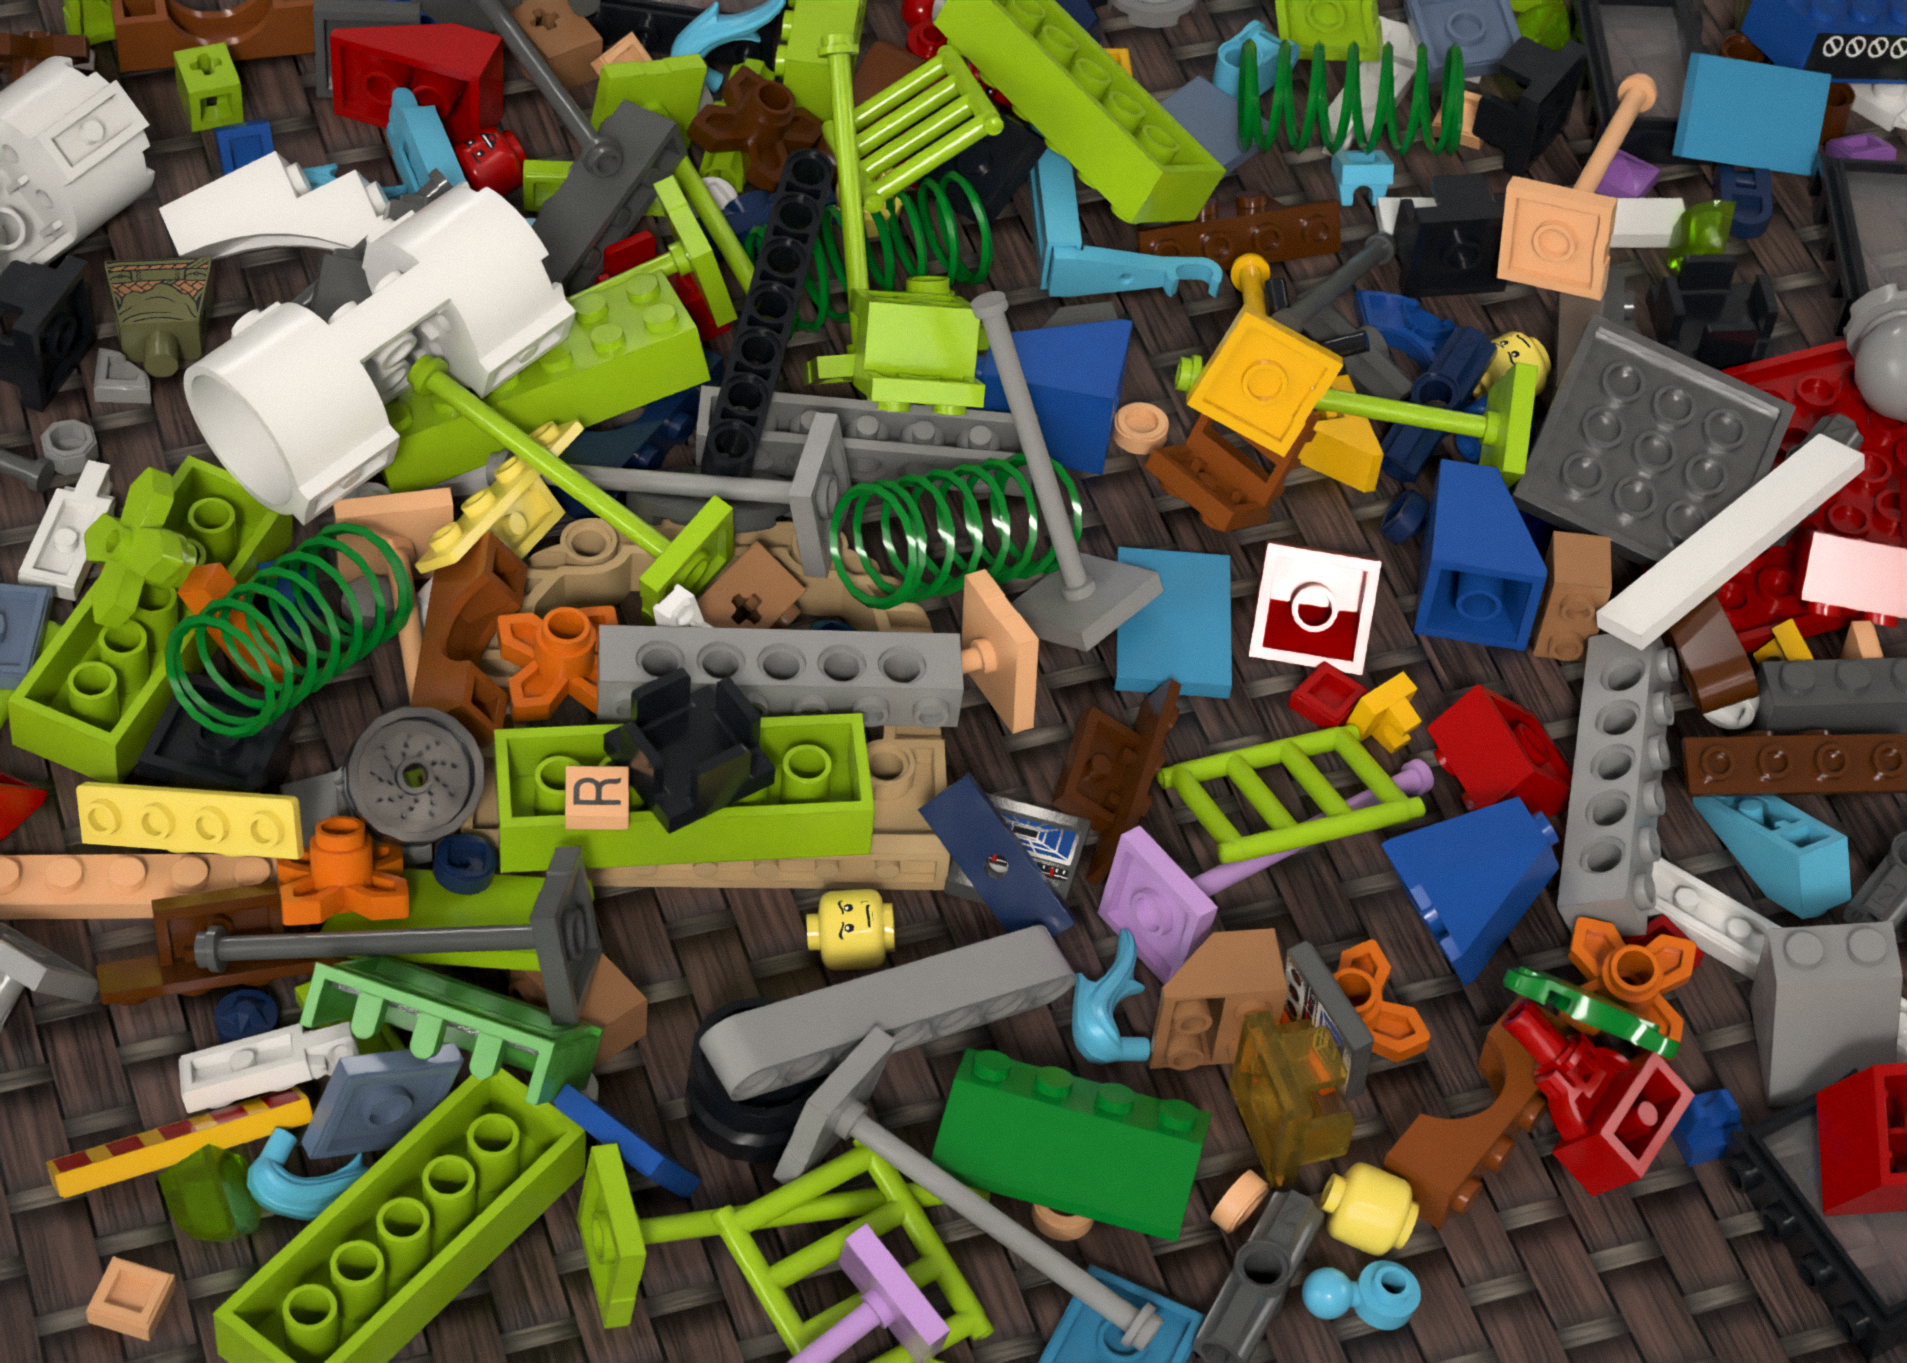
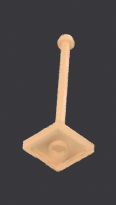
M1637 73L1626 77L1622 81L1618 89L1620 105L1573 188L1512 176L1506 189L1497 278L1601 301L1607 288L1610 265L1609 249L1611 236L1614 233L1618 198L1595 194V191L1638 113L1649 110L1657 99L1656 84L1650 76Z
M450 487L341 499L333 505L334 524L346 522L363 526L384 539L402 560L410 579L413 608L406 626L398 633L410 706L423 637L413 580L428 579L434 575V570L421 574L415 567V564L431 548L427 543L428 539L443 526L454 522ZM349 533L336 535L335 540L344 542L363 557L375 576L387 577L389 579L394 611H396L398 586L392 567L380 549L365 537ZM335 550L336 570L340 572L347 583L364 575L355 562L342 552ZM421 769L422 779H423V784H424V783H425V780H426V776H425L424 771ZM461 826L458 828L457 831L451 833L450 835H453V834H455L456 832H458V831L460 830Z
M986 569L964 575L961 645L963 674L968 673L1012 734L1034 728L1039 638L1020 613H1017L1007 600L1003 591Z

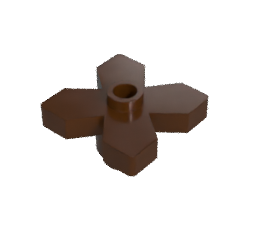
M46 31L23 32V36L12 33H0V74H11V84L44 60L54 56L72 58L73 68L87 77L94 72L98 73V55L95 50L90 49V41L87 36L57 35Z
M741 66L728 80L722 92L726 106L706 104L693 118L686 135L709 153L741 151L744 178L760 190L765 189L772 194L778 188L785 161L789 156L788 154L802 148L813 149L823 136L821 127L824 122L804 107L795 108L793 94L785 85L777 81L765 80L749 67Z

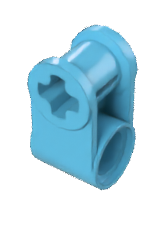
M1253 20L1248 23L1240 33L1223 43L1218 49L1211 84L1237 101L1241 48L1248 38H1251L1256 43L1259 96L1275 85L1279 45L1283 40L1266 31L1265 24L1259 20ZM1288 40L1291 47V67L1293 70L1300 55V46L1293 40Z

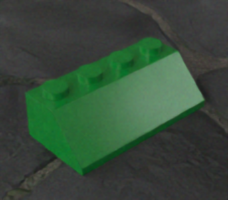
M966 1048L952 1083L930 1161L966 1186L1177 1242L1197 1177L1212 1113L1196 1109L1192 1104L1183 1100H1162L1139 1094L1119 1083L1102 1084L1072 1076L1068 1071L1059 1067H1038L1015 1061L999 1051H978Z

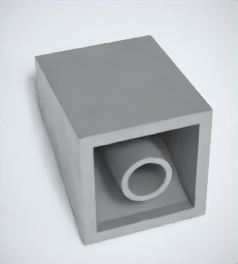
M1893 921L1767 929L1749 997L1767 1107L1790 1106L1839 1081L1855 1068L1860 1072L1872 1065L1895 1063L1903 974Z

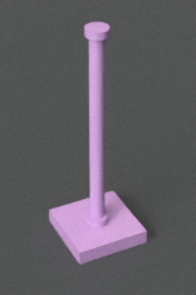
M1413 759L1405 763L1401 768V772L1391 777L1406 796L1411 793L1417 796L1430 791L1434 785L1431 769L1420 759ZM1369 789L1345 800L1352 810L1382 804ZM1322 812L1304 822L1324 818L1327 816L1324 814V812ZM1139 825L1121 834L1097 914L1118 936L1121 929L1130 930L1137 946V957L1165 985L1208 938L1218 909L1209 898L1210 896L1306 847L1244 862L1220 864L1190 879Z
M865 1223L845 1239L838 1263L861 1292L860 1300L862 1304L786 1363H830L878 1325L883 1329L888 1327L916 1363H927L941 1352L950 1328L868 1224Z

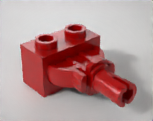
M1527 998L1519 1002L1508 1012V1017L1503 1019L1501 1026L1536 1061L1534 1072L1536 1079L1534 1083L1546 1095L1551 1118L1561 1135V1138L1551 1152L1592 1197L1641 1179L1695 1094L1659 1054L1650 1051L1627 1060L1623 1055L1612 1049L1595 1047L1581 1031L1565 1037L1543 1014V1011L1536 1005L1534 1000Z

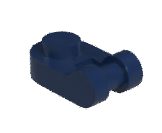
M1717 163L1713 175L1712 190L1716 194L1719 225L1735 238L1754 239L1762 236L1768 229L1773 212L1770 169L1752 168L1751 172L1738 171L1734 169V165Z

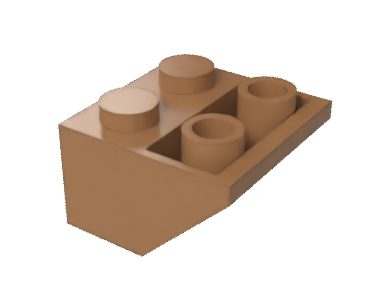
M1274 928L1213 932L1162 987L1148 1058L1150 1069L1172 1068L1175 1070H1189L1201 1065L1232 1063L1237 1066H1249L1259 1061H1271L1288 993Z

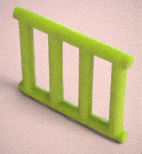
M941 46L935 57L854 108L857 133L946 74L948 75L937 84L856 135L862 206H864L867 212H879L883 207V202L988 134L995 136L1002 132L1004 124L999 113L953 46ZM959 94L961 95V97H959L952 103L948 104L938 112L934 113L921 123L917 124L904 134L900 135L899 137H897L896 139L886 144L885 146H883L882 148H880L879 150H877L876 152H874L873 154L869 155L861 161L860 158H862L866 154L870 153L883 143L887 142L888 140H890L900 132L904 131L914 123L918 122L931 112L935 111L948 101L952 100ZM974 115V118H972L968 122L964 123L954 131L950 132L937 142L933 143L923 151L919 152L906 162L902 163L892 171L888 172L887 174L873 182L872 179L876 178L886 170L890 169L891 167H893L903 159L907 158L920 148L924 147L934 139L938 138L951 128L955 127L965 119ZM827 120L822 124L821 132L836 159L833 120Z
M1355 724L1331 727L1176 763L1173 766L1161 768L1156 775L1161 788H1173L1217 843V855L1222 865L1244 862L1406 823L1409 820L1422 818L1426 813L1422 799L1419 796L1408 798L1360 744V734ZM1336 751L1382 804L1352 810L1308 757ZM1282 763L1327 817L1297 823L1256 774L1254 769ZM1228 776L1272 830L1242 837L1199 782Z
M856 1139L852 1142L855 1148L744 1207L734 1211L733 1207L728 1205L715 1210L711 1214V1219L719 1230L721 1238L793 1357L861 1305L860 1296L862 1294L858 1292L803 1322L785 1293L784 1288L838 1260L845 1239L865 1223L868 1224L877 1237L902 1225L921 1256L920 1259L902 1269L918 1289L936 1281L954 1310L955 1314L943 1320L950 1328V1332L941 1352L970 1335L974 1341L987 1338L994 1332V1328L988 1320L983 1307L898 1169ZM868 1170L886 1199V1204L771 1266L768 1265L750 1235L751 1232ZM900 1344L867 1363L916 1362Z

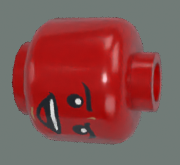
M488 126L453 146V151L464 177L472 190L479 192L487 186L500 196L505 197L523 185L524 160L528 159L511 131L506 130L502 133L495 127Z

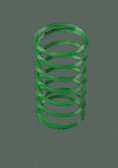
M1248 38L1241 48L1239 68V147L1246 153L1252 146L1254 134L1255 143L1264 154L1269 151L1277 137L1282 106L1284 104L1289 143L1299 155L1309 145L1318 105L1323 143L1332 155L1337 153L1344 144L1352 111L1357 144L1366 156L1377 148L1386 116L1392 147L1400 156H1403L1411 149L1416 137L1419 121L1421 120L1422 133L1428 150L1435 157L1445 150L1446 154L1451 158L1458 151L1463 124L1464 62L1461 48L1454 42L1446 53L1442 84V130L1436 145L1429 107L1428 46L1424 42L1417 46L1413 99L1409 123L1402 144L1396 117L1393 45L1387 41L1383 45L1375 118L1369 142H1367L1361 104L1359 45L1353 40L1348 45L1343 101L1338 129L1333 142L1327 102L1325 45L1319 39L1314 44L1308 102L1303 130L1299 140L1294 112L1290 43L1284 39L1279 45L1273 103L1265 138L1260 110L1256 43L1251 38Z
M954 170L946 171L939 184L930 177L923 178L918 190L919 214L911 197L904 190L886 200V209L890 213V218L887 220L890 234L897 253L911 277L927 276L925 232L928 243L938 262L948 273L947 277L950 278V288L954 284L955 279L966 286L984 283L992 268V236L987 215L980 198L967 179ZM951 181H956L962 187L977 217L982 236V257L976 273H972L959 254L956 221L946 196L947 184ZM928 188L936 196L938 223L943 242L950 256V261L938 241L931 222L927 200ZM896 197L901 200L912 226L917 250V268L906 249L900 233L897 215L895 214ZM827 205L822 217L825 247L834 273L847 293L846 272L839 258L832 232V215L836 218L842 231L841 210L834 205ZM881 211L870 213L876 224L882 244L885 276L874 257L864 223L867 266L876 282L884 291L896 292L894 289L895 260L889 231ZM767 223L761 226H753L745 240L744 250L754 266L755 237H757L759 254ZM818 235L813 254L817 266L820 293L812 280L809 269L804 282V286L811 299L819 308L818 316L814 322L805 323L799 319L798 306L789 340H791L797 327L806 333L817 332L827 316L839 324L850 323L849 309L845 313H836L829 306V275L826 258Z
M1016 453L1004 460L989 458L978 465L962 463L951 470L935 468L922 476L906 474L894 481L878 479L873 483L861 482L847 489L835 505L829 535L830 553L837 575L851 596L868 608L881 610L890 609L904 602L918 603L932 596L946 597L959 590H964V575L978 571L976 568L980 556L990 566L987 572L997 585L1014 578L1028 579L1039 573L1049 574L1060 570L1057 559L1054 560L1056 554L1052 543L1050 549L1039 562L1031 560L1037 541L1038 513L1032 490L1021 472L1016 469L1022 465H1027L1024 453ZM1050 457L1053 470L1067 487L1073 505V534L1078 547L1082 533L1081 503L1074 482L1062 465ZM992 469L997 470L993 477L987 473ZM963 475H970L967 479V482H964L959 477ZM1010 476L1017 481L1024 493L1030 516L1029 538L1023 554L1019 552L1010 538L1011 519L1004 496L1006 483ZM979 478L991 489L990 507L992 521L1001 541L996 559L983 546V523L978 503L973 496V488ZM942 480L939 489L932 482ZM952 484L964 495L965 526L974 545L969 564L955 550V528L950 508L945 501L946 493ZM909 485L915 486L912 495L903 488ZM924 489L937 502L938 531L946 548V556L941 570L927 555V535L922 514L918 509L919 498ZM872 495L879 496L884 500L881 514L883 543L893 566L904 579L898 589L883 581L872 567L864 548L861 528L862 514L866 503ZM896 495L906 503L909 509L908 514L895 497ZM858 496L860 497L856 502L852 525L855 549L866 573L881 591L889 595L885 598L869 596L855 587L846 574L839 553L838 527L841 515L849 502ZM891 506L901 519L908 541L909 564L907 569L900 561L891 539L889 523ZM1008 551L1017 561L1012 567L1004 564ZM953 561L962 571L958 578H953L949 575ZM925 566L935 577L930 584L921 581Z
M346 522L325 526L313 538L305 539L292 553L282 554L270 568L259 569L247 583L235 585L223 599L212 600L199 612V615L187 616L170 631L164 656L166 675L176 699L195 721L215 734L234 739L256 735L263 727L270 725L283 714L285 710L294 708L309 693L317 692L332 677L342 674L355 661L362 660L377 645L386 643L406 626L413 608L412 585L403 562L384 539L366 527ZM349 533L365 537L380 549L391 565L398 586V603L391 623L386 627L385 600L377 577L362 556L344 542L331 539V536ZM327 547L345 554L359 566L369 581L375 599V624L372 631L363 629V617L355 594L343 576L334 567L317 556L320 548ZM301 562L306 563L307 580L298 574ZM315 566L332 577L345 594L353 616V626L339 618L323 598L316 582ZM278 578L290 581L291 591L302 613L319 632L330 638V652L322 651L315 647L309 626L295 605L275 590ZM300 587L314 598L316 604L324 613L327 626L310 610ZM255 593L267 597L268 606L279 628L297 648L307 653V668L296 666L291 662L285 641L272 622L252 606ZM277 603L290 613L300 628L304 641L287 625ZM231 609L244 613L245 622L256 644L275 664L283 668V683L274 682L260 650L244 632L229 623L228 619ZM219 611V618L214 617V615ZM255 620L264 626L277 645L279 655L263 639ZM207 626L221 630L222 639L233 660L252 680L264 686L265 701L249 698L235 690L217 672L207 653L205 641ZM195 628L198 654L209 676L231 698L248 708L261 710L260 715L249 718L227 715L209 705L192 687L183 669L180 653L183 638L191 629ZM338 628H340L350 636L340 634ZM231 635L242 642L255 658L261 674L256 672L240 655ZM340 644L349 646L347 652L340 653ZM317 659L326 661L324 668L317 669ZM293 674L303 677L301 684L293 685ZM180 683L183 689L185 690L186 694L202 709V711L219 720L220 722L224 723L225 725L234 726V728L214 723L213 721L199 713L197 709L193 706V704L184 695ZM275 692L280 693L278 700H275Z

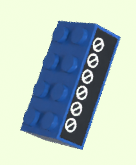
M1752 0L1740 31L1776 66L1832 74L1830 83L1907 84V0Z

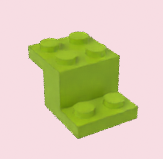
M851 288L850 311L858 317L853 385L867 396L868 401L877 402V409L892 412H909L911 403H920L933 406L932 412L952 416L966 415L967 407H984L985 384L975 378L980 319L974 316L970 302L961 296Z

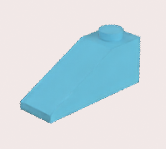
M1777 796L1692 797L1694 807L1768 899L1801 919L1821 916L1828 909L1852 900L1847 836Z

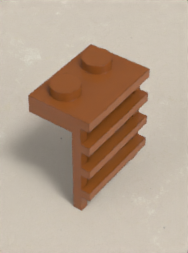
M1314 409L1311 411L1305 421L1304 428L1285 457L1234 431L1276 464L1271 475L1213 430L1211 425L1214 419L1203 413L1200 414L1185 444L1153 449L1144 468L1160 480L1159 484L1165 492L1173 497L1184 499L1200 512L1199 517L1202 522L1215 530L1226 532L1266 524L1271 516L1268 513L1271 504L1276 497H1281L1286 487L1282 484L1290 470L1297 469L1301 462L1298 456L1305 443L1312 442L1316 435L1313 428L1321 415Z

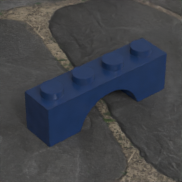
M702 346L710 381L642 406L645 412L637 420L622 428L600 432L583 430L558 458L567 464L641 470L660 469L664 457L676 444L679 446L684 444L692 433L694 425L698 420L701 385L721 387L723 356ZM546 485L567 515L577 520L600 518L560 487ZM603 490L625 506L626 491Z

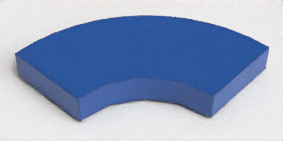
M1356 290L1353 305L1359 327L1365 324L1373 326L1380 332L1388 346L1405 352L1419 364L1422 372L1426 373L1457 325L1449 318L1442 321L1433 314L1421 309V302L1382 291Z

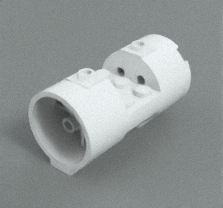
M50 57L0 91V275L13 260H19L27 264L36 262L48 266L144 195L151 188L154 181L155 171L146 167L143 151L150 147L143 130L149 126V123L117 80L108 83L97 72L87 77L73 68L72 58Z
M467 181L460 182L418 212L414 213L411 210L396 221L388 218L375 226L366 238L367 245L362 264L372 296L359 305L354 301L344 304L330 317L328 324L311 310L299 304L290 302L280 304L277 301L261 313L257 309L246 313L233 326L230 340L187 368L183 381L184 391L197 426L226 470L259 503L282 515L293 514L304 526L393 463L400 435L389 424L384 406L413 386L407 381V376L414 363L421 356L429 354L433 358H442L448 363L446 375L465 389L471 387L483 399L568 338L576 310L565 300L562 284L558 282L551 284L541 261L549 255L548 251L523 216L507 200L486 186L479 192H476L470 188Z

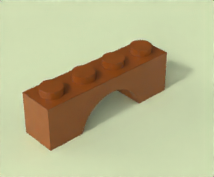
M110 0L120 73L175 67L174 51L222 42L226 43L232 61L315 52L314 0H248L237 7L216 12L193 10L179 4L175 0Z
M491 531L485 533L459 561L434 570L410 706L430 707L455 717L474 736L479 750L494 743V729H503L508 694L479 669V663L485 648L497 632V618L500 615L515 614L522 608L528 565Z
M1521 994L1487 1033L1477 1065V1069L1491 1088L1494 1103L1476 1115L1459 1119L1438 1118L1420 1113L1386 1154L1382 1170L1402 1178L1410 1184L1412 1200L1419 1203L1418 1217L1438 1230L1443 1227L1455 1211L1462 1216L1469 1211L1482 1190L1483 1183L1480 1182L1482 1177L1488 1170L1495 1174L1502 1170L1516 1147L1517 1143L1513 1139L1521 1129L1531 1133L1539 1124L1548 1108L1546 1095L1534 1083L1536 1079L1534 1077L1536 1061L1501 1026L1503 1019L1508 1017V1012L1519 1002L1527 999ZM1537 1005L1565 1037L1579 1032L1576 1028Z

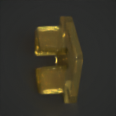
M1269 1010L1245 1015L1229 1088L1271 1188L1295 1183L1299 1168L1305 1164L1345 1155L1348 1152L1355 1121L1350 1111L1322 1116L1312 1093L1313 1091L1343 1085L1347 1079L1348 1071L1330 1030L1325 1026L1314 1028L1310 1019L1275 1026Z

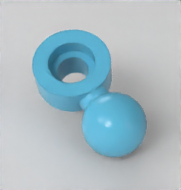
M1385 1260L1376 1261L1366 1266L1357 1281H1350L1343 1272L1335 1268L1323 1267L1316 1269L1305 1279L1301 1292L1305 1307L1318 1318L1326 1320L1335 1319L1342 1316L1350 1307H1354V1310L1364 1322L1381 1330H1395L1404 1326L1410 1320L1421 1298L1420 1286L1415 1276L1404 1266ZM1382 1285H1385V1286L1391 1288V1289L1394 1290L1397 1294H1393V1293L1388 1292L1387 1290L1384 1289V1287H1383Z

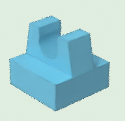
M1340 150L1332 155L1331 172L1334 174L1337 199L1342 206H1352L1353 193L1360 186H1368V200L1372 205H1376L1377 198H1385L1388 185H1393L1394 163L1383 150H1374L1368 156L1362 150Z

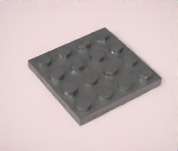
M1593 313L1584 328L1527 458L1525 475L1517 481L1511 497L1518 509L1567 532L1610 537L1611 552L1647 569H1651L1768 475L1796 406ZM1722 586L1714 592L1715 595L1720 592Z

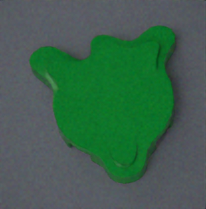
M1520 966V968H1509L1503 979V986L1543 1005H1545L1546 1001L1552 1002L1551 1005L1570 1014L1569 1017L1623 1038L1666 1058L1673 1059V1057H1676L1681 1045L1680 1042L1659 1033L1660 1026L1649 1021L1648 1018L1619 1005L1609 998L1540 970Z

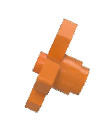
M613 606L584 607L579 609L559 607L548 612L543 620L533 612L500 615L497 618V639L501 658L522 668L508 680V700L513 721L549 720L568 694L597 715L599 625H618L616 610Z
M334 816L323 819L316 824L315 834L309 840V847H304L303 857L300 859L277 858L281 914L284 925L321 924L336 913L344 914L355 912L370 920L409 917V891L407 879L403 878L401 847L396 848L383 842L373 843L371 835L366 832L365 823L358 818Z
M1579 917L1572 930L1568 952L1570 961L1589 981L1579 987L1609 998L1619 1005L1648 1018L1649 1021L1660 1026L1659 1033L1681 1042L1684 1020L1662 995L1688 983L1692 976L1696 943L1692 940L1660 934L1645 947L1633 944L1625 945L1613 923ZM1558 1009L1557 1017L1581 1031L1590 1042H1593L1605 1032L1569 1017L1570 1014ZM1632 1043L1638 1055L1650 1052V1050ZM1660 1055L1662 1059L1666 1061H1672L1675 1058L1673 1057V1059H1669Z
M1370 939L1342 951L1338 971L1332 975L1374 1037L1372 1052L1399 1063L1426 1051L1431 1035L1414 1007L1382 1001V993L1390 978L1392 967L1378 943ZM1283 1010L1280 1025L1296 1029ZM1309 1049L1305 1056L1304 1068L1318 1093L1327 1095L1336 1091Z

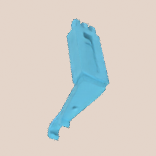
M403 87L394 89L391 99L392 106L389 111L390 121L387 124L386 135L394 152L393 159L403 184L409 187L407 194H415L431 179L428 174L435 168L445 176L453 187L460 182L466 181L435 106H418L411 90ZM537 218L524 219L532 226Z
M1030 123V129L1045 138V136L1032 123ZM1049 147L1045 150L1027 175L1040 290H1048L1049 297H1073L1163 287L1165 293L1171 298L1177 293L1179 280H1203L1209 285L1208 294L1214 298L1219 295L1223 272L1221 267L1209 258L1164 257L1083 245V250H1081L1082 238L1072 164L1064 156L1055 153Z

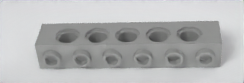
M701 385L696 430V465H701L707 433L721 387ZM774 392L753 470L774 475L795 476L815 412L838 414L850 480L853 482L873 483L878 479L894 481L906 474L922 476L935 468L951 470L962 463L978 465L989 458L1004 460L1016 453L1022 454L1023 449L1011 413L967 409L964 416H952L932 412L933 406L911 404L909 412H892L877 409V402L868 400ZM735 406V408L741 411H750L745 407ZM720 453L728 458H738L731 453ZM1028 465L1016 468L1021 472L1031 489L1032 478ZM992 469L987 473L993 477L997 470ZM963 475L959 478L967 482L970 475ZM1010 476L1006 483L1004 495L1025 497L1017 481ZM979 478L973 488V492L990 494L991 489ZM936 480L932 484L939 489L942 480ZM953 484L949 488V490L960 491Z
M599 625L597 719L629 722L631 717V693L634 689L676 669L684 668L691 677L690 693L708 685L716 693L717 681L730 677L759 713L760 718L862 713L864 727H877L880 725L920 726L923 728L958 727L964 692L959 633Z
M1610 633L1591 636L1588 640L1557 909L1571 933L1576 920L1579 917H1586L1613 923L1621 938L1646 935L1649 909H1654L1656 905V889L1652 878L1653 862H1658L1661 857L1657 821L1658 816L1664 815L1666 807L1661 782L1663 770H1667L1670 766V753L1666 741L1667 726L1674 723V706L1670 696L1671 682L1677 681L1679 676L1675 651L1672 647L1666 648L1660 636L1642 651Z

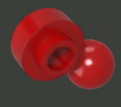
M903 0L901 4V17L904 23L911 28L907 35L905 50L929 61L937 55V51L941 46L948 45V38L932 22V10L935 0Z

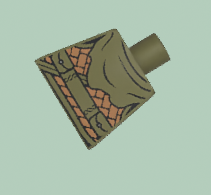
M211 257L104 261L109 307L121 353L126 355V360L130 362H144V368L148 374L164 378L176 373L178 370V360H197L203 356L215 302Z

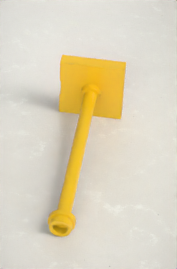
M1248 253L1239 256L1233 262L1230 270L1233 285L1242 292L1243 307L1187 394L1186 403L1193 409L1285 457L1304 428L1309 414L1318 400L1323 398L1344 364L1342 357L1267 316L1263 289L1265 288V282L1270 280V267L1262 256Z

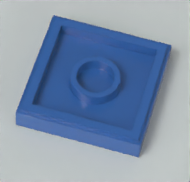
M566 1083L553 1101L556 1103L555 1107L604 1145L617 1143L621 1158L645 1177L683 1199L685 1196L690 1198L702 1180L622 1118Z

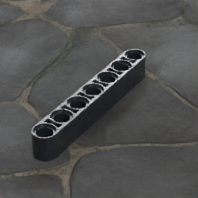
M802 148L795 150L785 161L707 433L701 460V474L751 477L833 179L834 167L831 160L823 152L816 149ZM761 315L771 316L775 319H768ZM749 360L757 361V362L762 363V365L753 364V363L748 362V361H749ZM735 406L745 407L750 411H741L735 408ZM720 453H731L738 458H728Z

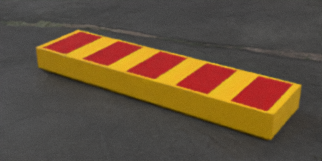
M293 1086L284 1091L270 1093L46 1162L51 1183L60 1197L67 1198L269 1136L275 1128L288 1130L308 1124L313 1114L309 1098L297 1086Z

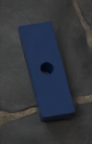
M970 772L918 809L1007 933L1031 926L1043 925L1054 939L1075 924L1077 918ZM995 854L1003 856L1008 862V871L997 872L993 870L989 863V857Z

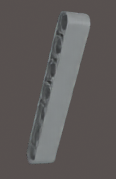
M1036 925L730 1016L706 1031L701 1037L699 1045L731 1100L740 1101L834 1072L875 1026L897 1040L891 1052L892 1054L1047 1005L1068 992L1075 984L1077 976L1046 927Z

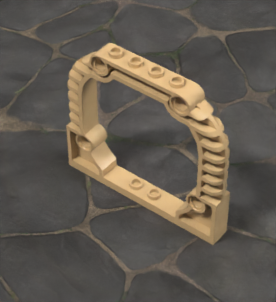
M602 518L578 519L568 524L562 530L560 544L544 548L529 557L522 608L515 614L533 612L543 620L548 612L559 607L579 609L607 605L614 606L620 603L630 591H640L639 578L656 559ZM661 519V525H650L671 541L686 527L675 524L670 519ZM793 521L776 522V526L766 530L734 533V558L703 591L706 592L758 541L806 589L803 595L794 603L802 611V614L841 616L858 631L933 633L926 612L917 603L904 602L886 610L868 608L851 596L837 575L833 560L827 578L804 576ZM841 531L838 539L839 553L846 574L854 586L869 596L884 598L889 596L881 591L866 573L857 551L848 549L847 538ZM868 557L872 567L883 581L898 589L902 582L894 577L881 574L878 563ZM496 632L484 650L479 663V669L508 694V680L522 668L501 658ZM507 699L503 729L526 728L527 722H515L512 720L509 700ZM880 725V739L866 744L875 806L870 855L585 869L587 879L592 881V886L944 890L949 870L950 853L918 811L922 805L947 788L945 740L942 739L941 727L923 728L920 726ZM494 743L480 749L484 759L485 787L475 812L461 825L460 833L481 837L494 848L497 854L495 874L546 877L547 871L501 873Z

